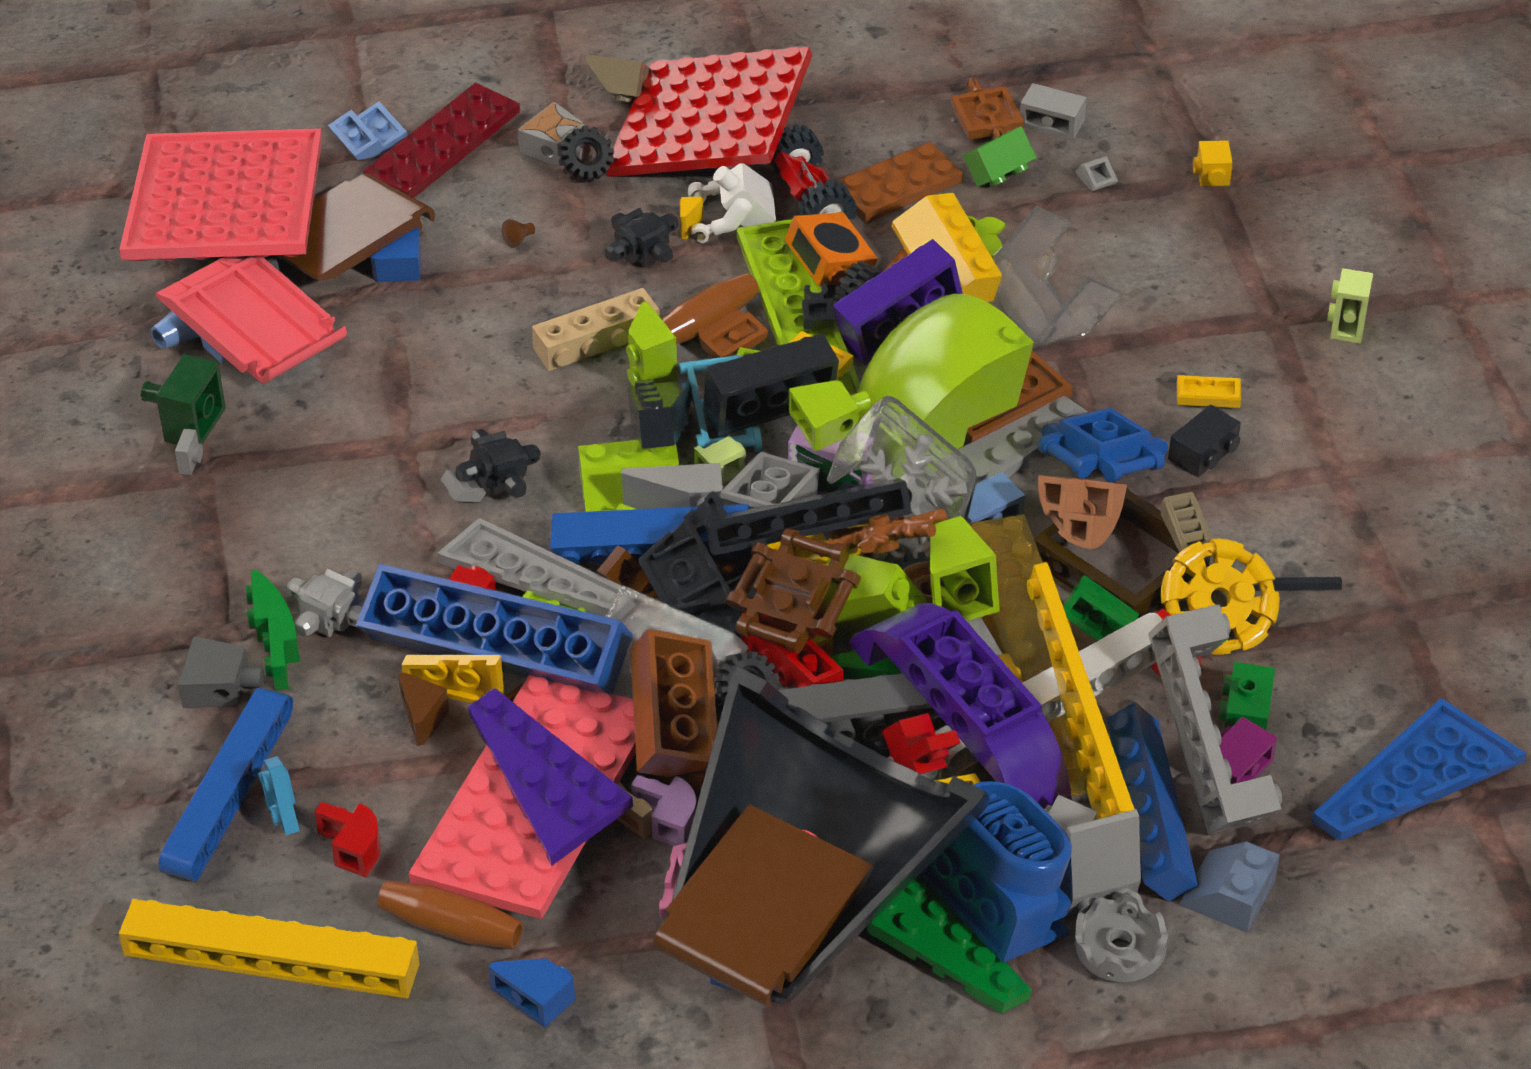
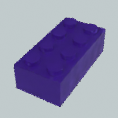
M931 239L900 261L892 264L873 279L868 280L849 295L842 297L833 305L845 346L866 365L871 361L874 353L890 332L909 315L942 296L963 294L955 259L934 239Z

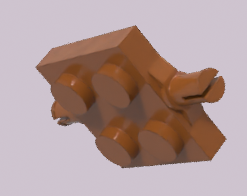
M970 78L967 81V87L970 92L951 96V106L968 140L989 136L996 138L1020 126L1024 130V120L1007 87L983 89L977 78H973V80Z

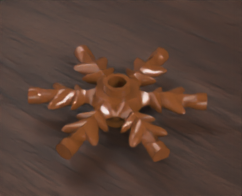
M944 508L921 515H914L910 518L900 516L889 519L888 514L877 515L869 518L870 524L864 527H851L830 531L831 541L825 543L832 545L837 543L849 546L850 550L857 547L864 554L870 552L875 554L885 553L899 548V539L935 536L936 527L934 524L947 520V515Z

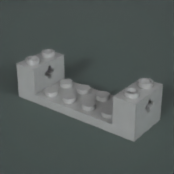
M1219 604L1166 616L1148 633L1208 835L1260 823L1280 811V804H1282L1281 790L1273 782L1271 775L1232 785L1230 783L1232 778L1231 767L1227 759H1223L1220 750L1221 734L1217 725H1213L1209 713L1211 701L1208 693L1202 690L1199 680L1201 668L1196 658L1211 654L1229 639V619L1225 613L1222 614Z

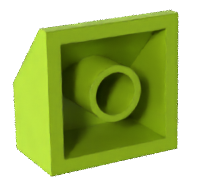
M648 301L641 303L628 331L629 345L626 346L630 366L627 369L628 379L632 386H635V381L646 379L653 380L654 384L678 381L676 337Z

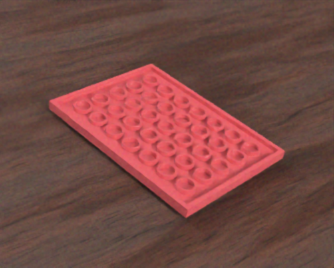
M321 128L147 134L119 249L121 260H131L134 262H141L146 259L172 261L177 258L203 260L208 257L233 259L238 256L264 258L269 255L295 257L300 254H306L322 144Z

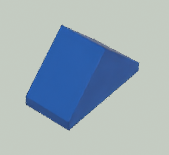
M414 228L371 256L372 273L375 281L420 280L421 245L419 229Z

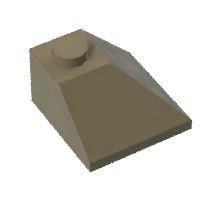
M587 54L585 57V61L608 93L616 96V101L632 104L633 99L639 97L643 88V82L646 80L651 68L642 62Z

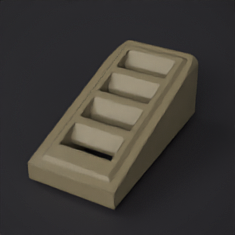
M1193 492L1168 496L1162 500L1161 517L1179 552L1188 547L1187 543L1199 540L1202 544L1210 542L1212 539Z

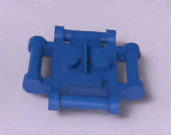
M1112 408L1062 419L1059 425L1057 423L1046 424L1042 428L1043 437L1038 442V450L1046 456L1052 455L1071 467L1072 472L1080 478H1086L1091 474L1092 470L1099 469L1108 482L1120 480L1123 475L1145 469L1154 471L1163 468L1165 465L1164 455L1168 450L1166 441L1159 437L1153 438L1151 432Z

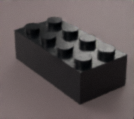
M822 333L811 337H804L801 340L788 344L777 345L771 349L754 354H747L727 362L716 363L713 366L706 367L703 411L718 437L789 416V389L837 380L839 359Z

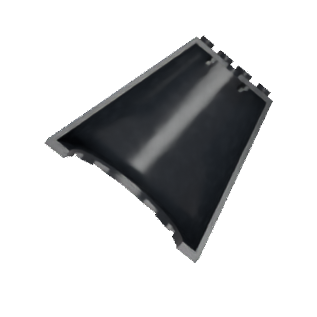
M737 666L729 684L672 901L749 804L801 830L813 833L818 838L873 864L874 867L861 892L792 983L785 980L781 993L772 991L770 999L784 1006L786 1000L792 1001L985 811L990 802V797L985 791L954 775L949 784L941 781L935 782L876 753L855 740L831 729L829 725L798 706L795 707L792 704L789 705L787 697L775 689L769 682Z

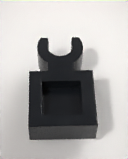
M822 284L821 292L819 293L811 292L810 285H805L804 300H802L804 330L835 328L833 298L827 299L828 288L825 284Z

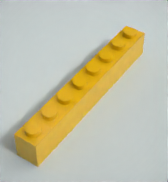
M132 899L119 931L124 956L406 999L409 998L420 964L417 941L408 940L403 937L393 938L373 935L369 932L339 930L330 926L305 925L296 921L285 922L266 919L262 916L232 914L222 910L211 911L189 905L164 904L155 900Z

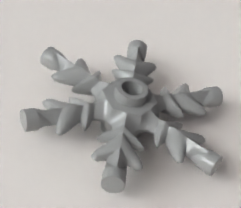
M922 434L918 436L914 451L908 446L905 447L907 464L900 462L905 473L899 478L906 481L912 514L904 515L906 518L923 514L920 512L919 507L925 500L935 507V499L951 506L953 504L950 499L951 496L967 495L966 482L948 485V476L942 478L935 486H933L932 479L925 488L917 486L915 482L916 477L926 473L920 470V468L927 465L933 459L931 455L924 456L930 445L931 438ZM866 442L856 449V452L867 463L859 466L860 470L875 475L870 481L883 482L897 479L891 475L892 463L885 467L883 450H880L876 456ZM918 537L919 545H923L926 539L930 543V537ZM872 552L871 557L883 561L886 552L877 554Z

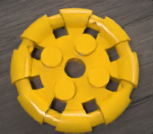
M1221 538L1211 539L1209 543L1204 544L1198 541L1184 548L1172 560L1174 564L1170 571L1167 570L1165 572L1161 586V604H1165L1166 611L1170 615L1184 612L1180 611L1178 601L1187 599L1188 608L1192 611L1215 605L1211 599V594L1214 590L1222 591L1226 595L1227 604L1225 607L1220 608L1222 614L1225 613L1227 615L1230 630H1233L1237 639L1226 640L1211 653L1214 655L1231 654L1232 650L1237 649L1245 651L1263 642L1268 636L1267 630L1270 625H1275L1280 604L1279 592H1275L1273 585L1275 577L1264 559L1256 552L1252 554L1243 548L1244 544ZM1212 556L1214 563L1206 567L1204 558ZM1235 560L1245 565L1242 572L1231 567ZM1184 572L1192 576L1189 583H1186L1182 578ZM1254 585H1260L1261 596L1254 597ZM1250 614L1258 618L1255 625L1246 621Z

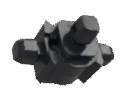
M639 207L626 215L617 213L612 216L611 224L615 230V242L605 249V256L609 261L617 262L626 259L631 264L641 263L643 268L656 261L666 263L672 260L673 250L668 244L670 243L669 233L679 226L678 218L675 215L668 213L659 217L653 212L643 213Z
M481 428L474 430L470 438L473 446L470 458L456 467L455 474L459 481L468 482L475 480L480 488L490 489L491 496L507 492L514 498L524 496L527 486L523 478L526 475L527 466L540 460L541 451L537 445L522 446L516 438H508L505 431L489 434Z

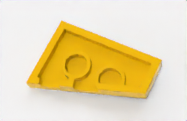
M406 655L402 663V673L405 672L447 688V697L450 699L472 704L494 688L504 695L501 655Z

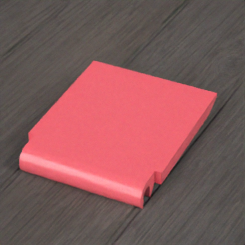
M238 256L233 259H226L223 257L155 294L156 298L241 373L247 371L261 383L273 380L341 341L347 334L346 326L335 331L333 328L335 317H331L265 258Z

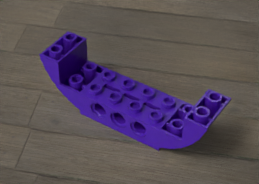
M920 603L856 633L849 640V645L868 667L889 657L951 730H956L958 738L997 782L1010 784L1023 790L1043 809L1047 805L1053 806L1058 795L1072 800L1071 786L1064 758L1055 735L1041 711L1042 705L957 610L951 612L942 606L932 603Z

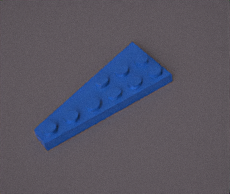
M1441 698L1315 810L1311 822L1338 841H1341L1525 762L1527 753Z

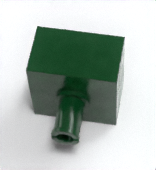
M183 354L163 385L146 381L141 389L142 401L157 403L164 442L176 445L179 442L183 429L196 430L198 443L203 445L226 409L219 363L216 361Z

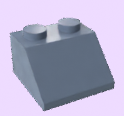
M1249 842L1210 850L1196 873L1198 886L1185 892L1180 906L1248 933L1275 883L1280 855Z

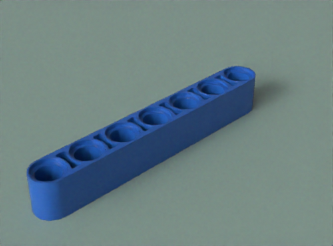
M257 688L164 845L158 864L160 872L191 881L199 879L262 769L264 760L268 758L286 727L293 711L294 703L292 696L263 688Z

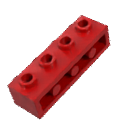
M741 635L743 646L748 652H757V656L764 655L768 658L766 663H773L775 668L771 671L774 674L778 673L779 681L784 687L791 689L813 684L844 681L843 669L810 638H808L802 651L795 653L788 651L784 645L753 635L750 637Z

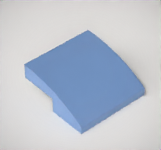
M380 101L358 116L351 109L328 125L329 129L356 160L367 159L385 153L408 136L407 131Z

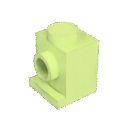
M728 436L704 449L700 445L695 447V464L720 463L723 485L734 479L745 468L746 452L740 442L734 441Z

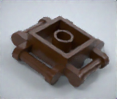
M791 528L784 530L778 550L756 542L751 550L752 557L734 591H730L725 600L730 607L745 612V615L738 619L736 625L737 634L745 637L753 635L784 645L788 651L795 653L802 651L808 638L815 639L818 635L831 639L836 631L834 625L852 589H856L861 581L860 575L854 571L843 570L849 558V546L840 543L832 545L800 535L799 531ZM796 548L831 558L827 566L794 556L793 554ZM754 583L755 596L753 599L746 598Z

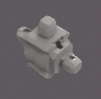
M327 568L325 575H314L308 581L293 578L288 582L287 593L292 598L298 600L300 616L295 621L297 634L305 637L317 631L331 638L333 631H344L349 625L357 627L356 623L362 610V606L359 605V594H357V591L362 586V575L355 570H350L341 575Z

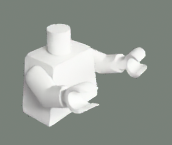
M744 163L738 164L731 170L726 166H721L714 173V180L708 182V185L704 186L701 182H694L688 187L689 197H692L695 193L694 197H702L703 203L706 200V196L721 194V203L727 210L723 218L714 220L711 224L696 223L692 226L691 234L703 232V234H699L697 237V241L701 244L707 242L709 235H719L734 231L740 224L746 227L776 221L772 183Z

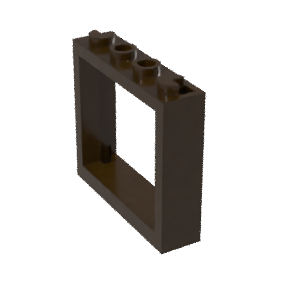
M1126 488L1120 515L1179 553L1161 517V511ZM1054 523L1033 539L1031 562L1035 565L1047 562L1052 576L1071 589H1074L1085 575L1139 613L1138 618L1155 612L1163 605L1161 604V586L1166 571L1140 592L1134 594L1062 546L1067 540L1058 533L1059 529ZM1198 541L1189 542V543H1187V545L1194 544V543H1196V542H1198ZM1211 556L1204 558L1206 567L1210 564ZM1184 572L1182 578L1186 583H1189L1192 576Z

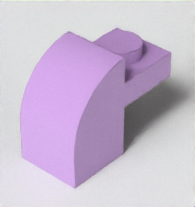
M637 775L631 784V793L636 798L644 799L652 808V839L672 846L687 843L696 812V796L692 787L685 780L677 776L674 777L670 785H666L658 780Z

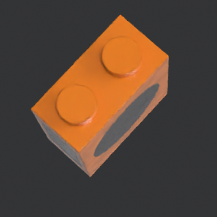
M844 212L794 216L784 239L818 286H822V284L826 286L841 284L839 282L840 278L846 276L845 271L847 269L851 270L853 263L857 264L858 261H864L875 267L878 260Z

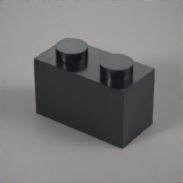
M1210 404L1170 437L1168 460L1194 476L1200 477L1208 469H1213L1226 454L1233 453L1237 449L1241 440L1239 437L1241 422Z

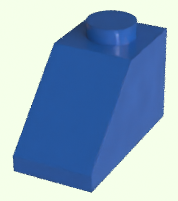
M547 958L493 962L488 966L491 989L544 1028L575 1001L574 978L565 967L556 966Z

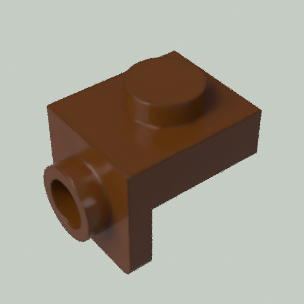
M618 545L597 570L602 577L634 591L635 603L642 599L651 587L641 566L626 549Z

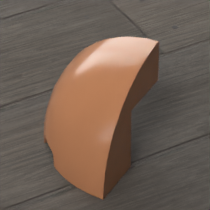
M1039 475L1038 491L1042 509L1045 515L1051 517L1059 529L1058 533L1074 545L1086 549H1095L1108 539L1120 516L1127 484Z

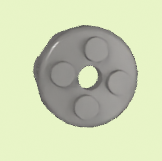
M1126 891L1120 898L1114 900L1102 897L1097 898L1085 914L1082 912L1078 913L1074 944L1076 954L1081 963L1096 976L1113 982H1135L1153 974L1161 966L1166 955L1169 933L1166 931L1164 918L1160 912L1151 913L1144 907L1141 896L1138 893ZM1121 939L1128 941L1130 945L1117 947L1111 941Z

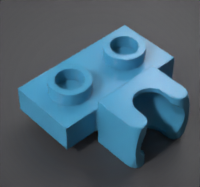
M278 756L264 760L266 770L259 772L258 777L263 787L264 801L270 811L274 826L280 825L285 835L300 832L293 804H296L288 770L283 766Z

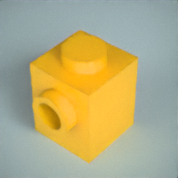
M1199 141L1197 157L1193 158L1194 175H1199L1200 186H1230L1233 162L1229 141Z

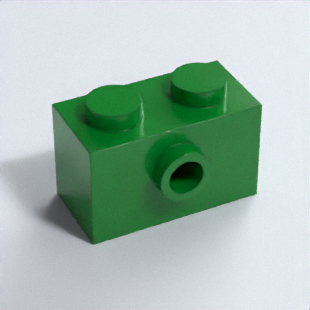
M1085 575L1063 603L1067 619L1077 625L1082 632L1094 637L1098 641L1137 620L1139 613Z
M1234 662L1232 675L1225 674L1222 695L1229 696L1228 701L1221 700L1218 720L1225 721L1224 729L1227 726L1233 727L1244 717L1262 729L1267 730L1275 668Z

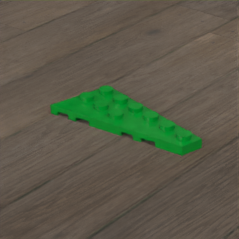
M920 876L867 926V932L914 961L920 958L932 965V972L942 978L948 975L964 985L966 993L1001 1014L1030 1000L1032 989L1006 962L1003 963L979 939L972 929L956 915L949 905Z

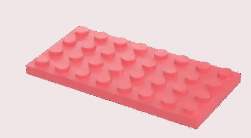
M529 675L513 703L614 783L619 784L636 754L633 699L615 694L595 693L580 689L575 685H564L549 681L544 677ZM486 745L409 871L410 883L434 886L483 901L494 907L542 920L585 842L551 866L542 844H539L530 822L524 817L505 782L501 769L497 767L493 760V755Z

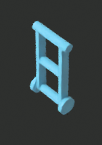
M741 355L679 363L680 375L687 374V378L691 382L692 401L700 433L695 435L696 447L700 445L704 449L726 437L709 439L703 414L704 399L700 400L695 373L706 372V367L742 357ZM759 426L744 429L745 435L730 436L734 441L740 442L743 447L753 446L755 452H762V438Z

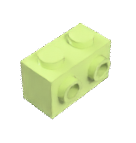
M1342 268L1340 281H1333L1331 298L1336 299V304L1330 303L1327 321L1333 322L1330 339L1361 343L1373 273Z

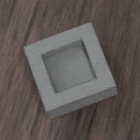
M183 429L175 449L179 474L192 475L196 463H200L202 460L203 446L198 443L196 430Z
M446 470L440 479L448 489L449 495L458 502L480 503L486 494L484 489L480 488L475 480L468 482L459 481L454 470Z

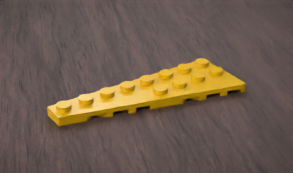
M1048 563L1036 564L1033 566L1030 579L1027 580V590L1030 599L1034 600L1036 604L1039 626L1044 633L1067 717L1065 719L1066 733L1068 738L1073 740L1076 750V761L1082 772L1091 808L1098 812V819L1135 810Z

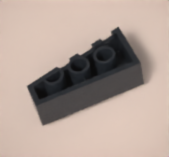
M646 379L635 381V386H627L631 425L641 448L674 446L681 436L680 432L685 431V426L690 423L689 419L694 417L690 380L654 384L653 380Z

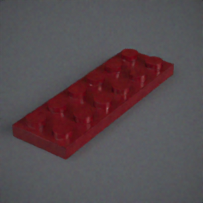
M475 82L367 167L363 174H371L415 198L520 113V103Z

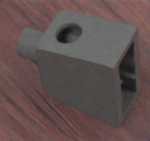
M193 637L178 684L183 708L235 706L240 702L244 687L262 688L264 668L249 667L246 650L242 646Z

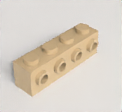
M640 288L533 325V349L548 371L628 344V331L641 303L648 301L659 317L660 309L646 290Z

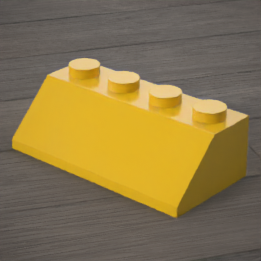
M954 193L926 196L892 222L891 226L908 255L919 246L934 239L955 259L962 293L980 298L986 302L994 301L1002 274Z

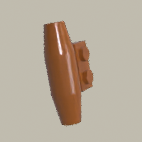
M749 273L741 274L708 287L677 305L662 318L663 322L676 337V345L698 337L701 348L711 358L735 356L740 347L751 349L768 338V329L749 312L739 311L759 293L758 284Z
M387 880L383 884L378 896V908L417 928L468 944L514 950L522 936L523 922L483 901L434 886Z

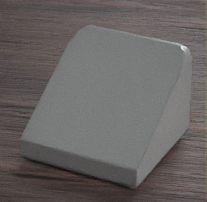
M1107 156L1081 164L1075 171L1091 192L1118 183V179Z

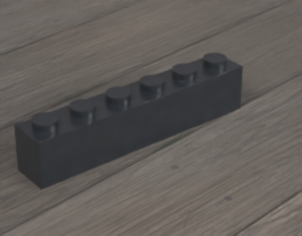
M897 478L703 520L709 550L713 555L752 548L756 542L765 545L781 542V536L787 528L799 531L802 536H809L869 523V518L877 515L888 514L889 519L912 514L906 481Z

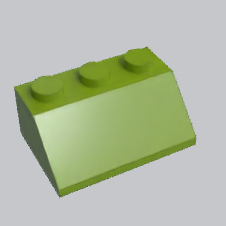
M638 440L578 446L579 470L585 512L612 511L617 509L619 503L623 504L622 469L679 465L676 444L674 446L642 449Z

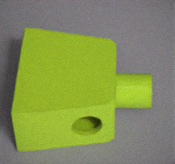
M838 380L789 389V413L814 452L855 434L859 430V413L871 409V401L866 391L850 395L843 383Z

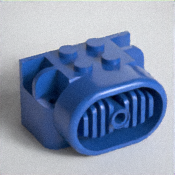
M987 781L973 785L985 791L990 797V802L985 811L919 876L927 882L932 890L949 905L956 915L1004 963L1068 936L1070 930L1059 919L1068 914L1071 903L1068 896L1060 889V885L1071 857L1072 845L1066 831L1029 794L1010 784Z

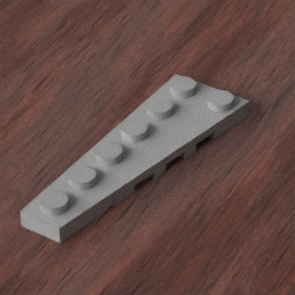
M1062 396L934 462L928 463L920 468V470L926 473L917 476L915 482L920 488H925L931 479L933 486H935L946 476L949 477L948 485L966 482L967 495L951 496L950 499L953 502L951 506L936 500L958 515L971 505L977 483L1001 472L1009 478L1042 453L1038 450V442L1043 437L1042 428L1044 425L1050 423H1057L1059 425L1062 419L1086 414L1088 411L1066 396Z
M478 518L437 553L438 562L454 570L457 565L466 568L478 566L488 571L490 575H494V579L498 583L525 592L527 590L532 591L534 595L550 600L555 599L562 604L577 609L581 607L586 609L587 612L608 618H618L635 602L634 591L481 518Z

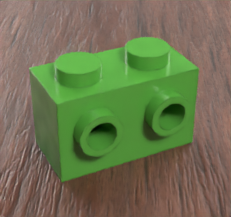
M1022 126L1010 130L963 154L977 187L986 183L993 187L1006 180L1005 174L1011 172L1012 175H1016L1028 169L1027 163L1037 158Z

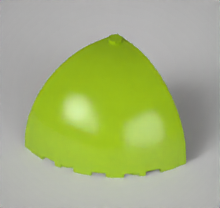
M950 294L928 303L909 315L890 332L874 353L862 376L858 393L866 391L871 401V409L859 413V430L873 439L874 454L877 455L880 450L884 451L885 467L892 463L891 475L895 478H899L905 473L900 463L907 464L905 447L908 446L914 451L919 434L931 438L930 445L924 455H931L933 457L930 462H934L962 448L969 427L1017 406L1034 342L1002 311L980 298L966 294Z

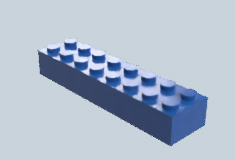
M380 563L356 623V626L373 640L434 655H501L503 672L528 677L529 675L544 677L549 681L564 685H575L583 690L609 695L613 694L633 637V633L617 619Z

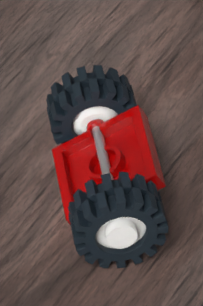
M798 124L793 125L792 130H790L789 126L784 127L785 132L781 135L771 165L777 175L779 174L780 178L787 181L791 188L790 193L792 196L799 200L800 215L844 212L848 219H855L856 214L854 211H857L856 202L844 183L841 184L838 180H835L833 183L825 170L816 165V163H822L823 159L821 156H824V151L813 130L808 129L805 125H802L800 128Z

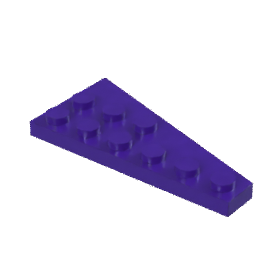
M496 688L468 706L470 718L482 740L489 747L494 762L501 769L505 782L524 817L530 822L534 835L539 844H542L551 866L634 807L631 795Z

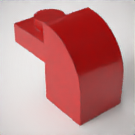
M929 713L899 720L882 730L893 761L920 774L946 768L945 758L950 756L948 750L960 744L956 730L936 735Z
M321 802L314 811L317 832L319 835L333 840L331 846L334 865L366 878L378 861L381 853L379 828L375 814L361 803L351 813L341 806H332Z

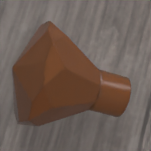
M506 220L503 222L501 229L503 240L509 247H517L526 236L535 233V226L533 223L522 224L515 220Z

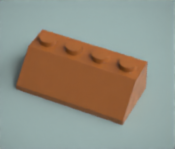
M647 629L630 648L637 772L674 777L706 770L717 733L711 640Z

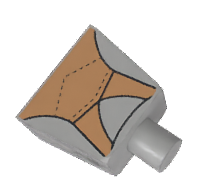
M553 102L518 129L519 152L559 166L560 156H558V151L561 148L560 144L573 129L577 127L581 129L584 124ZM588 144L577 146L575 150L576 157L581 160L586 159L591 151V146Z

